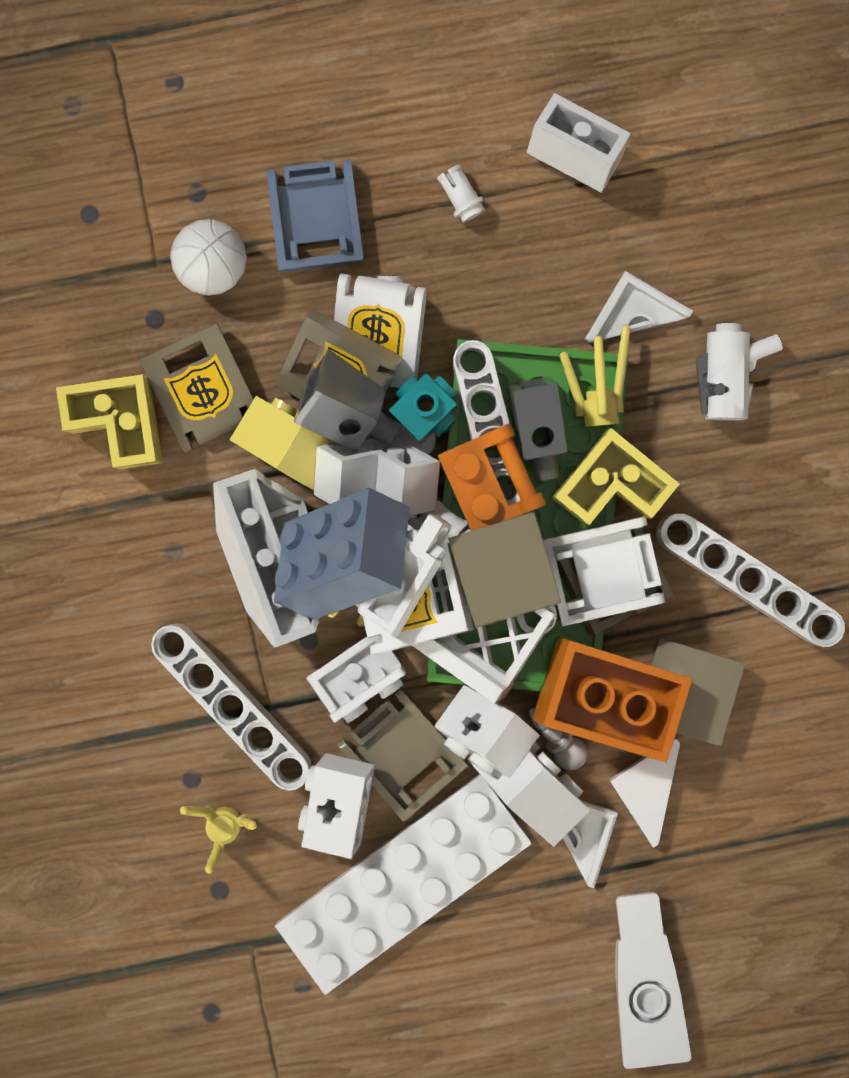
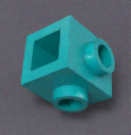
M426 373L419 380L412 376L397 391L396 395L400 399L389 409L391 416L400 422V425L422 445L433 433L440 437L457 420L453 413L458 408L457 404L452 400L457 393L440 376L434 381ZM425 401H430L434 404L432 410L428 412L419 410V407Z

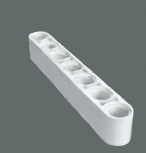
M477 340L462 343L455 351L453 370L470 438L473 440L509 424L490 349L484 343ZM468 351L479 352L485 360V366L477 373L466 372L460 364L461 356ZM487 393L492 396L495 401L494 411L487 416L476 414L471 407V399L474 395ZM487 457L496 478L500 476L510 478L502 457ZM517 491L514 497L507 501L508 506L521 501ZM555 605L548 607L556 612ZM524 614L515 617L518 625L526 633L533 632L536 628L526 624ZM556 617L554 618V620L552 621V623L550 624L545 633L549 632L554 627L557 619Z

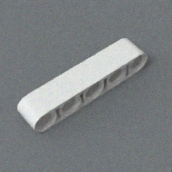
M670 514L659 521L656 528V538L665 550L804 641L821 647H830L842 639L845 632V623L842 616L835 610L687 514ZM676 520L683 522L688 530L686 540L679 545L673 544L667 536L669 525ZM711 544L718 545L723 552V560L715 568L708 567L703 559L705 549ZM750 567L757 572L759 582L754 590L747 592L741 587L739 578L741 573ZM788 591L794 598V607L788 614L781 615L776 608V599L782 592ZM825 615L829 620L830 629L824 637L817 638L812 631L813 621L818 616Z
M176 623L159 629L153 636L151 646L152 652L161 664L276 786L288 791L296 790L303 786L311 766V760L303 748L190 628ZM169 632L178 633L184 640V648L179 655H172L164 648V637ZM203 663L211 667L214 674L211 685L202 686L195 682L193 669L196 664ZM226 695H234L240 698L243 703V712L240 716L231 717L225 714L222 709V700ZM262 726L270 730L273 736L272 745L266 748L257 747L251 740L252 729ZM285 758L296 759L302 766V775L295 779L285 777L280 771V762Z

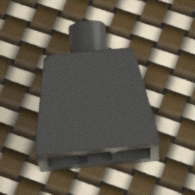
M329 349L307 378L294 422L351 450L358 449L368 435L388 445L400 427V422L381 412L385 396L384 389Z
M548 376L507 384L519 453L524 460L531 459L534 480L544 481L560 477L557 454L567 452V443L557 383ZM539 427H546V436L541 440H534L533 432Z

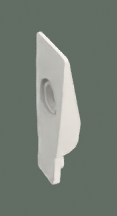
M656 892L618 896L616 898L620 939L616 940L615 980L623 1065L626 1069L689 1062L691 1060V1051L682 997L667 935L663 933L659 896Z

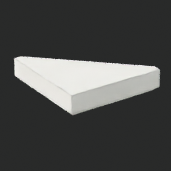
M625 271L584 341L590 344L594 343L596 336H601L603 340L621 336L624 325H628L630 333L687 319L691 316L693 310Z
M676 737L674 738L667 763L644 756L609 779L653 848L659 844L680 743Z
M582 800L590 811L563 839L588 887L595 888L618 813L617 811Z

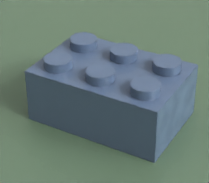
M367 488L285 522L280 536L281 551L279 566L275 575L274 603L310 618L317 619L400 590L402 586L410 507L378 491Z

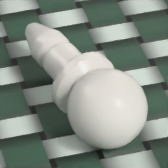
M531 708L529 711L531 719L533 718L535 708ZM533 721L534 726L548 740L546 749L554 754V759L561 768L572 771L584 765L588 752L582 740L573 737L572 734L545 727Z

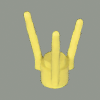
M628 325L622 327L613 396L612 389L606 390L605 360L601 336L594 338L596 391H587V400L585 401L568 354L566 352L560 354L564 372L575 402L576 417L584 416L585 427L619 424L618 413L624 412L622 397L629 349L630 327Z
M182 806L180 808L182 815L205 817L207 819L206 833L210 840L214 842L205 867V872L208 874L214 871L224 845L235 840L242 826L250 830H254L257 827L256 822L250 819L249 815H239L231 807H221L216 810L211 806Z

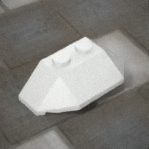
M256 469L213 483L216 532L246 612L274 648L316 632L319 618L313 619L274 603L275 575L278 570L281 551L280 536L285 522L308 513L303 499L280 484L264 477V474Z

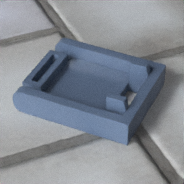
M351 159L343 160L342 170L345 178L341 179L336 177L334 160L283 167L285 186H278V175L275 169L266 170L280 273L364 263ZM340 241L341 254L300 259L298 245Z

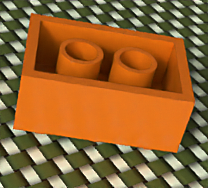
M557 637L532 720L545 727L667 763L692 678Z

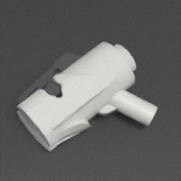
M737 323L716 324V331L707 333V353L697 358L695 362L701 414L705 415L706 420L748 419L754 385L749 384V372L755 369L758 359L783 349L777 334L750 344V333L742 332V324Z

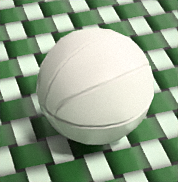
M213 219L197 220L185 226L173 241L170 252L172 269L179 282L190 291L207 296L218 295L233 288L244 274L247 263L245 245L239 234L226 223Z

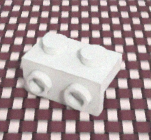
M382 635L371 638L366 636L307 677V680L330 712L329 716L334 723L342 717L346 723L351 722L368 710L364 702L379 693L381 698L384 699L404 685L400 678L406 674V670L393 651L371 655L369 646L383 642Z

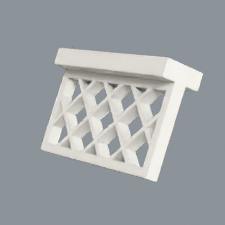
M418 517L409 519L407 534L412 528L419 531L424 521ZM446 538L443 544L449 543V539ZM444 570L438 571L436 576L439 587H435L434 591L440 592L443 610L446 613L452 611L448 593L449 586L446 583ZM548 607L534 611L542 618L534 631L529 633L517 634L513 617L506 619L510 635L507 637L488 640L486 626L478 628L480 642L466 644L458 639L457 634L412 646L495 704L507 696L514 685V679L557 613ZM528 638L523 648L520 649L519 640ZM511 642L515 660L507 672L493 663L489 645ZM481 647L483 655L475 651L473 648Z

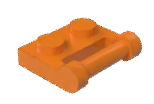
M511 423L438 455L471 531L516 518L546 505L542 493H536L512 437L516 434ZM495 444L521 500L508 506L484 449Z

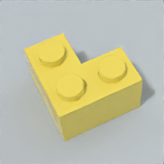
M141 374L56 387L62 431L74 434L107 429L113 468L127 469L163 463L152 386L146 376Z
M255 396L231 436L230 441L314 490L317 446L335 442L295 423L294 416L297 410L275 397L272 404Z
M610 428L603 433L551 498L584 525L591 524L614 494L641 516L650 519L654 517L680 484Z

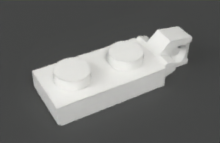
M429 514L419 531L412 528L406 537L401 589L361 603L358 613L389 635L398 636L443 561L442 558L447 550L441 545H443L453 525L438 515Z

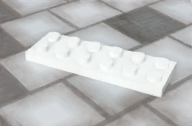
M479 773L277 921L275 927L326 995L532 843L495 791Z

